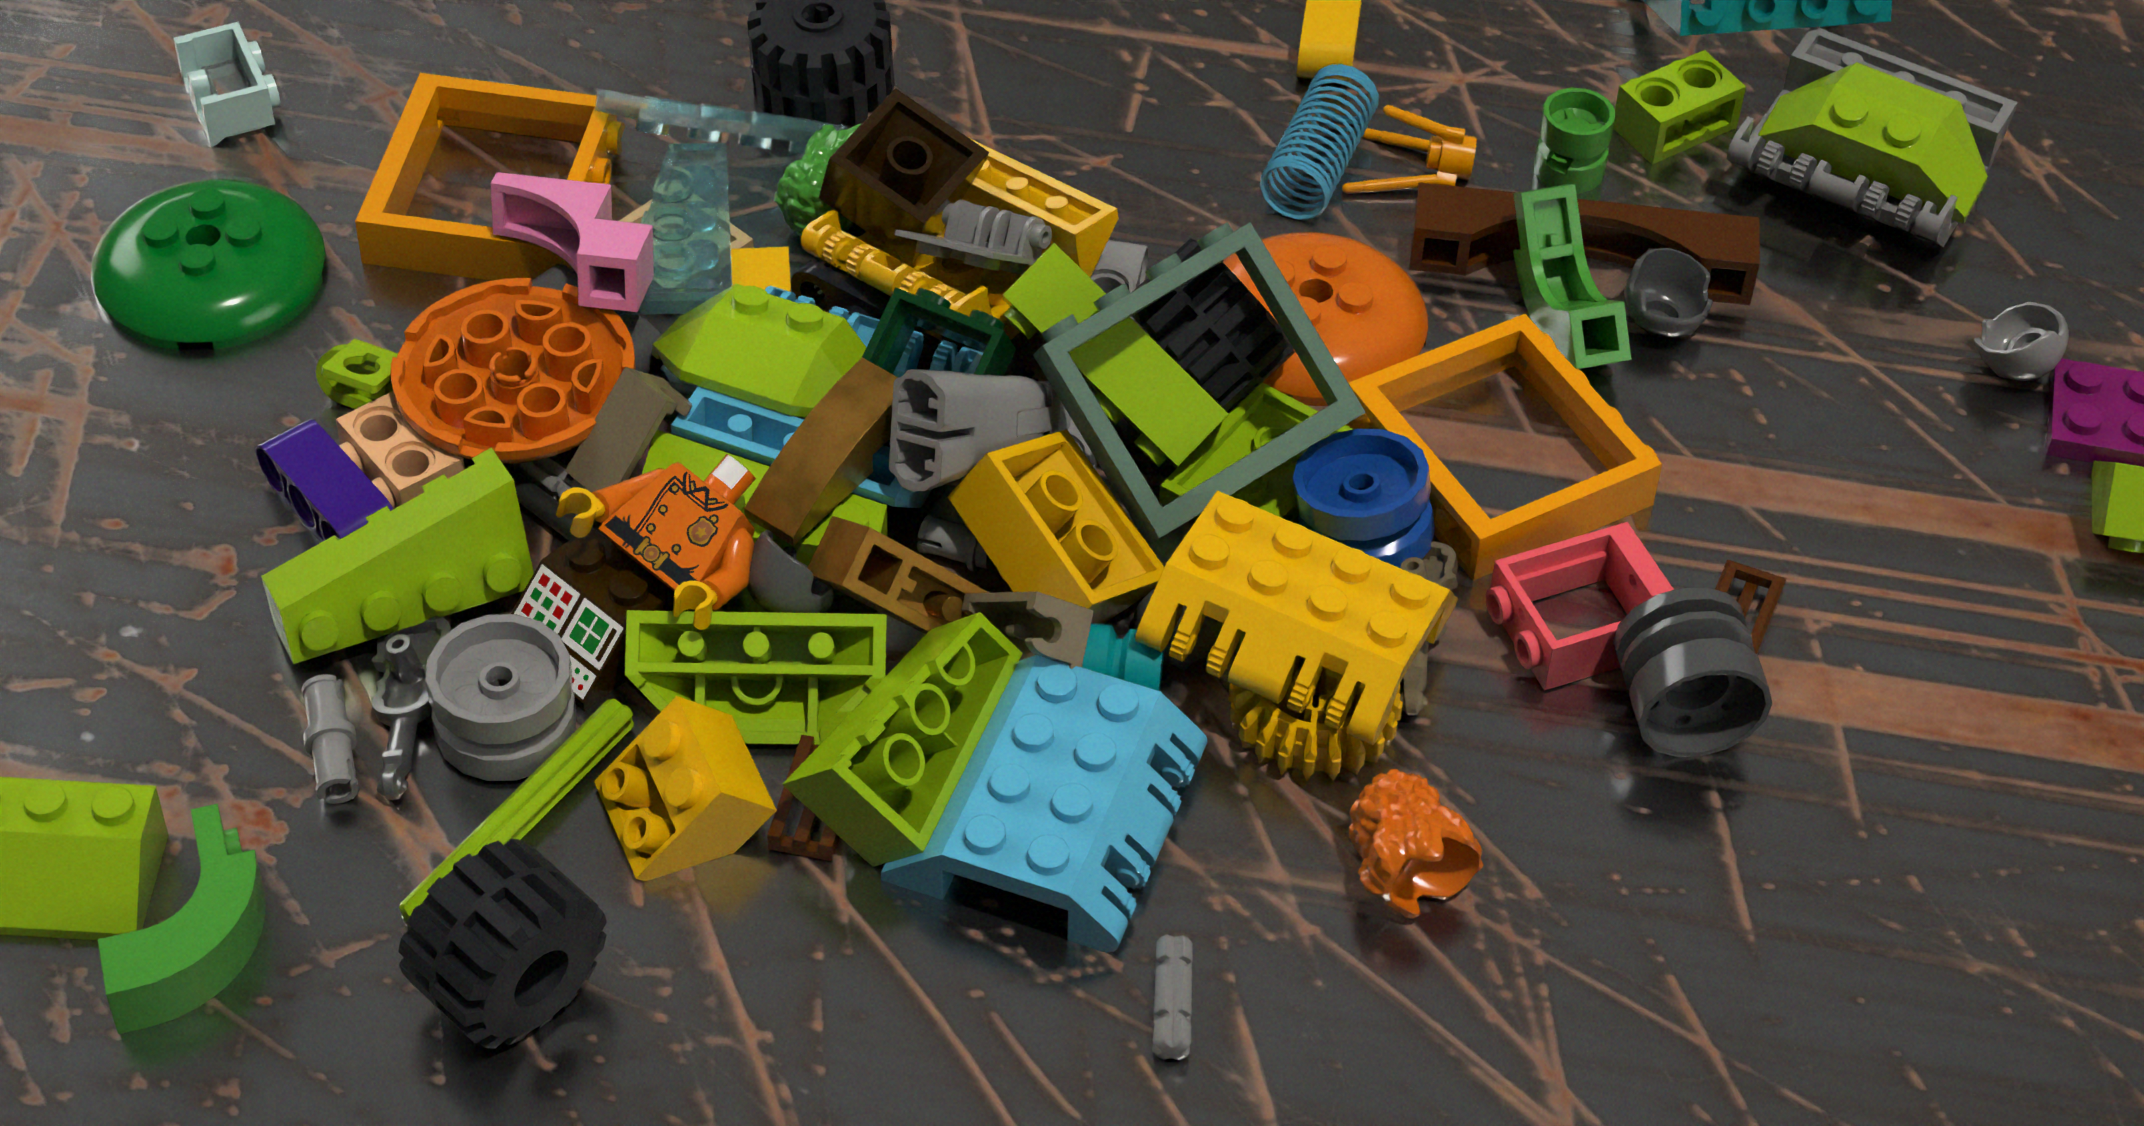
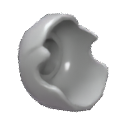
M2026 302L2005 309L1994 319H1985L1982 322L1981 339L1975 338L1974 343L1982 360L1996 375L2023 382L2041 378L2056 367L2065 353L2069 330L2064 316L2051 306Z

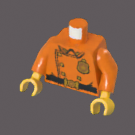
M728 454L725 455L704 481L681 463L676 462L666 469L658 468L593 492L584 488L573 487L564 491L559 499L556 511L558 518L569 513L578 514L573 518L570 533L577 538L587 536L593 527L594 519L598 522H603L598 529L615 547L674 591L673 616L679 617L683 611L693 609L695 611L693 626L699 630L709 627L712 610L722 607L749 584L750 567L755 545L752 537L755 528L734 504L756 478L748 469Z

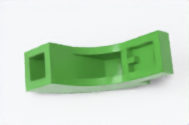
M1565 184L1513 193L1520 240V249H1514L1513 252L1521 292L1530 319L1542 332L1547 333L1552 338L1556 348L1575 369L1632 360L1624 301H1613L1605 298L1596 287L1589 271L1583 246L1576 185Z
M218 804L191 809L201 870L198 885L189 901L173 916L159 924L137 931L97 939L106 996L118 1034L166 1023L200 1007L231 983L249 961L258 944L265 921L266 900L255 849L242 851L237 827L224 830Z

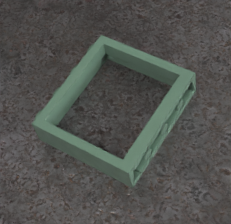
M1228 222L1219 226L1196 241L1202 251L1184 262L1181 261L1177 253L1167 257L1145 271L1150 282L1131 293L1125 283L1093 302L1099 312L1078 324L1073 314L1042 332L1047 343L1042 345L1033 354L1148 544L1160 539L1202 513L1217 490L1229 496L1366 413L1251 222L1234 232ZM1234 254H1237L1328 406L1162 507L1069 353Z

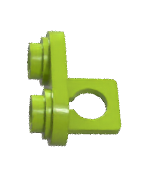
M354 338L347 345L334 346L321 356L316 366L318 384L322 391L333 401L357 409L393 391L391 362L392 357L397 358L398 353Z

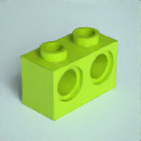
M1702 50L1619 85L1613 129L1653 165L1736 129L1746 86L1706 50Z

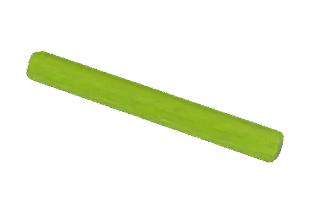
M616 699L606 700L400 903L399 909L403 922L411 927L407 924V921L414 908L422 904L429 893L426 891L439 877L443 879L452 871L454 864L467 854L475 856L484 845L498 840L503 845L511 839L521 840L633 728V712L627 705H622Z

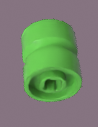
M1566 88L1558 90L1547 97L1543 105L1539 128L1540 137L1537 141L1533 163L1534 174L1541 183L1547 187L1575 184L1577 194L1591 191L1600 185L1605 175L1609 154L1608 145L1612 138L1615 122L1614 107L1606 97L1585 88Z

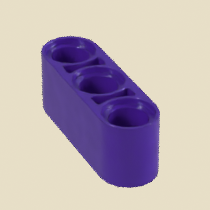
M309 419L257 445L255 448L258 464L269 484L320 542L334 535L339 539L366 525L368 523L366 520L367 516L385 506H388L390 511L393 510L392 505L382 492L315 420Z

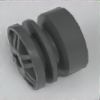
M1708 587L1675 589L1655 595L1636 606L1619 623L1613 640L1614 648L1626 687L1629 690V696L1642 739L1654 750L1676 757L1711 754L1728 749L1750 737L1766 721L1772 706L1769 686L1759 657L1755 653L1752 637L1747 628L1741 605L1728 593Z

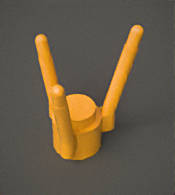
M1386 105L1383 108V113L1386 116L1436 136L1431 135L1430 140L1367 128L1362 137L1385 144L1427 152L1426 168L1436 170V174L1349 182L1343 184L1342 191L1346 194L1414 189L1418 188L1419 182L1455 186L1456 179L1469 181L1474 164L1477 137L1465 135V129L1445 126L1412 112Z

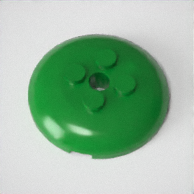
M234 179L196 180L173 185L154 192L130 206L116 218L104 232L96 247L91 265V283L96 302L101 311L114 326L125 334L144 343L166 349L178 350L180 342H212L213 348L216 350L242 345L271 334L285 326L305 310L322 285V270L326 251L322 234L315 221L303 207L288 196L268 187Z

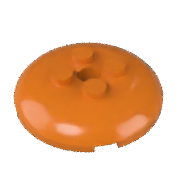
M1293 232L1261 239L1348 383L1420 354L1424 344H1426L1428 333L1426 305L1415 282L1396 262L1369 245L1335 234ZM1237 254L1224 260L1223 263L1275 319ZM1296 352L1263 381V383L1284 394L1293 395L1292 398L1308 406H1328Z
M531 278L499 279L458 290L443 297L420 313L404 331L406 340L399 350L397 358L392 357L391 383L395 401L403 417L419 435L434 446L450 454L471 460L492 447L503 464L526 463L564 453L580 445L588 438L596 424L595 418L623 369L625 367L636 369L635 351L632 337L621 317L613 309L579 306L578 287L565 283L563 290L532 286Z

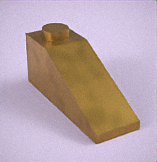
M832 516L808 566L815 579L828 586L831 585L839 592L925 634L933 628L969 616L961 611L965 594L989 593L871 527Z

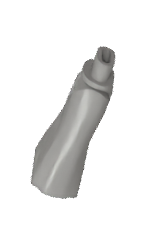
M907 370L903 376L895 379L893 385L889 469L903 488L912 492L928 491L965 477L988 452L1065 429L1068 430L1071 417L1050 382L1037 381L1032 378L1012 375L995 376L953 371Z

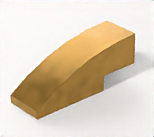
M862 357L811 410L784 445L745 506V516L793 546L873 473V454L888 442L891 437L893 385L898 377Z

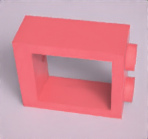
M1628 522L1495 560L1491 586L1487 589L1485 596L1488 612L1496 624L1503 625L1514 642L1515 652L1520 664L1525 669H1531L1544 691L1620 668L1613 640L1621 621L1556 640L1532 601L1604 580L1628 615L1633 608L1653 596L1674 590Z

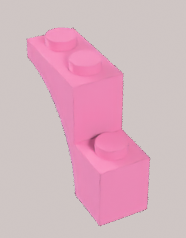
M496 172L490 183L493 235L512 237L537 244L556 253L567 261L578 275L579 306L638 312L654 277L653 225L612 221L610 184Z

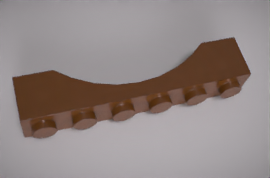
M1419 182L1413 219L1409 270L1466 276L1487 266L1514 260L1513 250L1520 249L1513 195L1516 192ZM1577 199L1586 258L1613 262L1633 269L1637 259L1649 249L1671 248L1690 255L1710 273L1707 290L1708 299L1721 303L1751 304L1760 266L1759 217Z

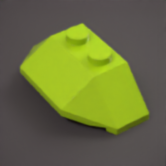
M1857 62L1780 96L1758 134L1766 140L1765 146L1768 141L1781 144L1785 147L1784 154L1792 158L1798 159L1801 153L1817 159V165L1821 160L1828 162L1832 166L1831 173L1855 182L1859 174L1867 177L1870 180L1869 188L1873 181L1887 185L1890 188L1888 195L1897 199L1904 200L1907 194L1913 195L1923 201L1921 208L1924 207L1927 201H1930L1937 206L1936 214L1938 215L1949 197L1954 195L1958 198L1951 220L1962 224L1965 223L1988 177L1960 101Z
M734 284L680 316L652 344V355L662 360L665 367L679 380L789 416L807 417L835 383L862 358L867 347L844 317L825 312L813 304L796 303L768 294L764 289L756 286Z
M627 610L625 676L660 712L676 696L732 715L746 745L798 746L801 735L813 736L815 745L819 746L886 676L887 614L712 612L709 627L699 630L693 626L695 611H683L679 617H674L673 611Z

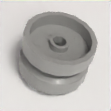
M517 614L485 615L461 623L439 639L427 658L425 681L429 703L432 707L435 740L444 759L463 774L486 781H514L528 777L576 731L577 713L575 695L572 690L570 655L561 637L541 621Z

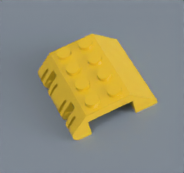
M973 140L989 151V155L962 200L981 206L996 207L1000 211L1009 210L1015 214L1029 217L1035 216L1043 219L1045 225L1050 226L1052 229V239L1046 249H1042L1041 255L1055 243L1091 277L1119 219L1118 209ZM835 209L811 221L802 232L801 245L806 252L827 261L836 268L848 272L851 276L862 280L889 296H892L895 287L914 295L918 288H923L947 299L951 303L949 309L967 316L970 315L972 310H979L997 318L1004 323L1005 327L1003 330L1010 340L1020 333L1003 316L1010 308L1003 300V294L1022 276L1021 274L985 269L964 264L962 260L946 259L923 253L911 263L868 232L859 237H854L841 230L839 214ZM946 226L937 236L944 237Z
M1217 490L1167 561L1139 623L1135 641L1162 652L1170 641L1181 616L1183 606H1186L1185 613L1171 643L1169 656L1182 662L1185 661V658L1195 647L1205 615L1224 624L1208 654L1206 672L1219 678L1227 669L1242 631L1246 632L1228 675L1229 683L1279 704L1286 695L1300 659L1303 657L1305 661L1290 694L1287 708L1301 714L1314 696L1315 687L1323 667L1343 675L1335 695L1332 696L1326 708L1324 723L1338 730L1345 721L1359 690L1360 683H1363L1365 688L1349 722L1347 734L1374 745L1388 722L1401 680L1423 643L1427 641L1434 644L1453 612L1458 598L1450 589L1426 580L1420 575L1405 571L1370 556L1359 549L1351 548L1309 530L1300 524L1290 522L1255 507L1244 500L1234 498Z

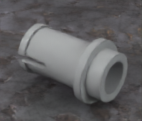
M932 514L926 515L918 533V538L926 539V541L919 540L917 542L918 552L966 563L967 569L975 573L980 568L987 570L992 568L993 562L966 525L937 518V516Z

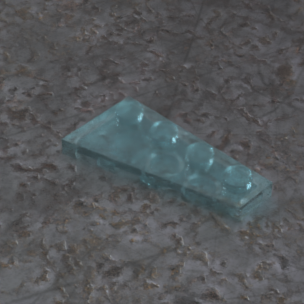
M598 88L595 111L636 120L635 131L669 135L670 125L688 127V138L712 142H721L722 132L740 134L739 145L772 149L773 139L790 141L789 151L802 154L805 153L810 137L816 131L822 129L823 125H833L837 131L847 129V126L825 121L757 111L745 112V110L703 103L694 105V103L649 95L641 97Z
M726 143L669 144L652 190L653 199L650 208L644 212L640 223L653 225L654 277L638 312L614 310L618 315L685 314L732 286Z

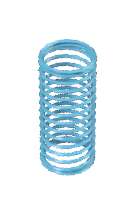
M1344 64L1328 65L1316 73L1284 135L1280 139L1276 150L1272 154V158L1260 177L1262 195L1274 210L1284 216L1302 220L1317 217L1326 209L1353 153L1356 151L1357 145L1360 143V139L1364 135V131L1367 129L1372 116L1378 108V91L1375 84L1366 74L1355 67ZM1339 75L1353 79L1365 88L1370 96L1371 103L1361 89L1353 84L1339 79L1324 78ZM1337 83L1350 87L1351 89L1357 91V93L1364 99L1365 104L1367 106V111L1363 103L1350 92L1332 86H1319L1323 84ZM1331 90L1343 93L1360 106L1363 114L1361 115L1352 103L1339 96L1318 94V92ZM1321 98L1338 100L1349 106L1357 116H1352L1347 110L1336 104L1324 102ZM1327 107L1335 108L1346 116L1337 114ZM1319 113L1326 115L1334 121L1342 123L1345 126V128L1338 126L1337 124L1331 122L1328 119H1324ZM1316 121L1322 122L1330 128L1338 130L1342 135H1337L1331 132L1330 130L1319 126ZM1312 129L1320 130L1325 135L1333 137L1338 143L1316 134ZM1309 137L1316 138L1322 143L1330 145L1333 150L1322 147L1311 141ZM1304 144L1313 146L1319 151L1325 152L1329 156V158L1323 157L1315 153L1314 151L1308 149ZM1301 152L1310 154L1314 158L1321 160L1325 165L1313 162L1303 156ZM1283 167H1287L1292 174L1302 181L1320 185L1321 188H1308L1298 184L1288 176ZM1277 168L1285 179L1297 188L1311 193L1323 194L1319 196H1305L1296 193L1281 180ZM1293 168L1303 170L1304 172L1311 175L1315 180L1303 177ZM1272 171L1275 179L1282 186V188L1291 193L1292 195H1294L1295 197L1305 199L1308 201L1320 202H1317L1315 204H1302L1289 199L1287 196L1282 194L1278 187L1275 185L1272 176ZM1268 179L1271 187L1275 190V192L1288 203L1301 208L1316 209L1307 212H1298L1287 208L1286 206L1278 202V200L1271 193L1268 185Z

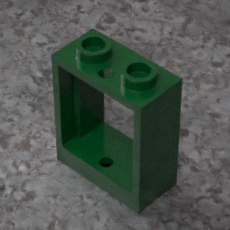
M895 287L862 357L893 374L916 325L984 352L974 372L977 375L1004 376L1016 348L1003 330L1005 327L1004 323L997 318L979 310H972L970 315L967 316L949 309L951 303L947 299L923 288H918L914 295ZM890 440L884 446L890 447Z

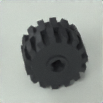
M758 0L756 2V11L749 13L747 25L754 95H757L758 105L763 112L772 110L773 120L787 125L793 119L797 121L798 130L811 132L815 125H833L835 130H842L841 123L849 121L854 125L863 123L868 118V111L873 112L887 98L886 96H889L894 90L890 12L886 11L884 0Z
M1190 238L1175 253L1184 262L1202 250L1196 240ZM1223 262L1132 315L1146 333L1228 413L1295 353L1294 348L1278 322ZM1149 278L1145 279L1136 289L1150 282Z
M511 839L503 845L498 840L484 845L475 856L467 854L454 864L453 870L443 879L439 877L426 891L429 893L422 904L416 906L410 915L407 924L411 927L401 937L398 952L403 956L399 963L401 972L412 985L474 1043L479 1042L484 1048H496L502 1042L511 1045L523 1040L535 1028L539 1030L551 1021L553 1016L562 1007L566 1008L578 994L577 990L584 981L590 978L598 964L594 960L604 949L607 935L602 930L607 921L605 913L598 908V904L532 845L528 846L523 840Z

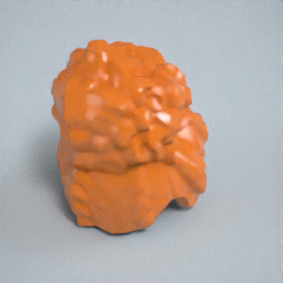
M1391 769L1387 774L1380 773L1373 777L1372 784L1364 787L1359 794V799L1352 805L1350 809L1352 822L1349 826V838L1353 843V848L1363 859L1361 867L1358 869V874L1364 889L1382 900L1384 905L1388 906L1395 915H1403L1406 918L1414 919L1420 915L1417 902L1418 897L1446 900L1468 885L1472 877L1484 866L1481 860L1482 849L1465 819L1454 810L1440 804L1439 792L1435 787L1429 786L1427 778L1415 774H1406L1398 769Z

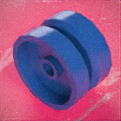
M1358 428L1331 434L1310 446L1297 460L1292 479L1295 502L1299 511L1298 524L1351 548L1359 549L1398 568H1401V563L1411 557L1423 559L1429 552L1435 532L1433 508L1429 500L1431 492L1429 465L1423 450L1409 438L1384 429Z

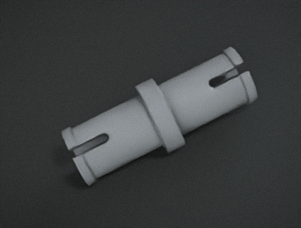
M317 675L308 679L301 688L308 720V727L303 734L306 752L313 757L317 797L320 800L324 798L325 802L329 804H339L353 799L360 790L352 753L357 744L355 726L347 720L343 681L341 679L336 681V676Z

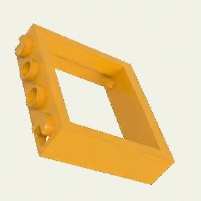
M420 73L355 220L362 263L490 281L507 278H531L533 280L555 264H564L571 268L572 266L559 255L537 244L512 237L493 235V227L406 216L444 125L580 142L581 144L567 180L610 184L612 173L611 160L613 155H620L622 153L621 138L625 129L624 122L617 121L615 98Z
M1526 314L1348 383L1366 413L1346 424L1353 429H1384L1409 438L1423 450L1430 472L1431 492L1429 500L1433 508L1434 535L1441 543L1447 544L1454 549L1458 564L1473 581L1493 573L1495 560L1584 535L1654 504L1662 463L1659 461L1655 451L1637 437L1626 425L1619 411L1606 403L1590 385L1586 375L1581 370L1575 369L1556 348L1552 338L1547 333L1542 332ZM1515 366L1608 471L1490 519L1399 412Z

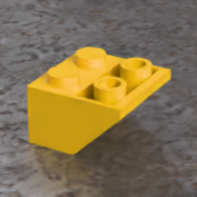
M676 696L594 781L635 878L645 882L734 854L777 811L733 716Z

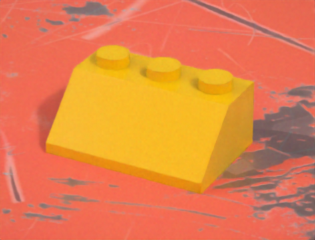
M1067 429L986 453L948 496V499L963 519L966 527L973 533L997 568L1000 576L1007 582L1013 592L1037 591L1094 610L1091 623L1104 624L1145 597L1156 587L1164 569L1161 561Z

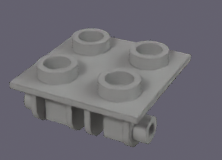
M958 200L954 204L949 203L944 208L942 213V222L946 226L944 237L898 229L895 231L897 236L917 240L915 252L946 259L954 258L964 261V264L1021 275L1041 256L1042 249H1046L1052 239L1051 227L1045 225L1043 219L1039 217L1015 214L1009 210L1000 211L996 207L981 206L966 200Z

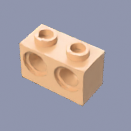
M393 391L336 419L340 448L382 492L393 509L424 493L421 486L445 474L447 479L465 470L464 458L434 446L412 428L400 412Z

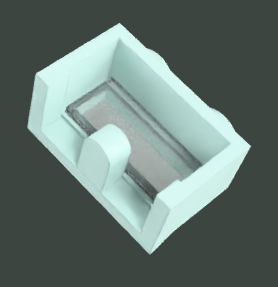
M239 22L174 37L182 81L211 147L216 146L227 136L231 137L275 124L272 108L281 106L275 80L272 74L262 75V73H265V64L257 41L247 42Z

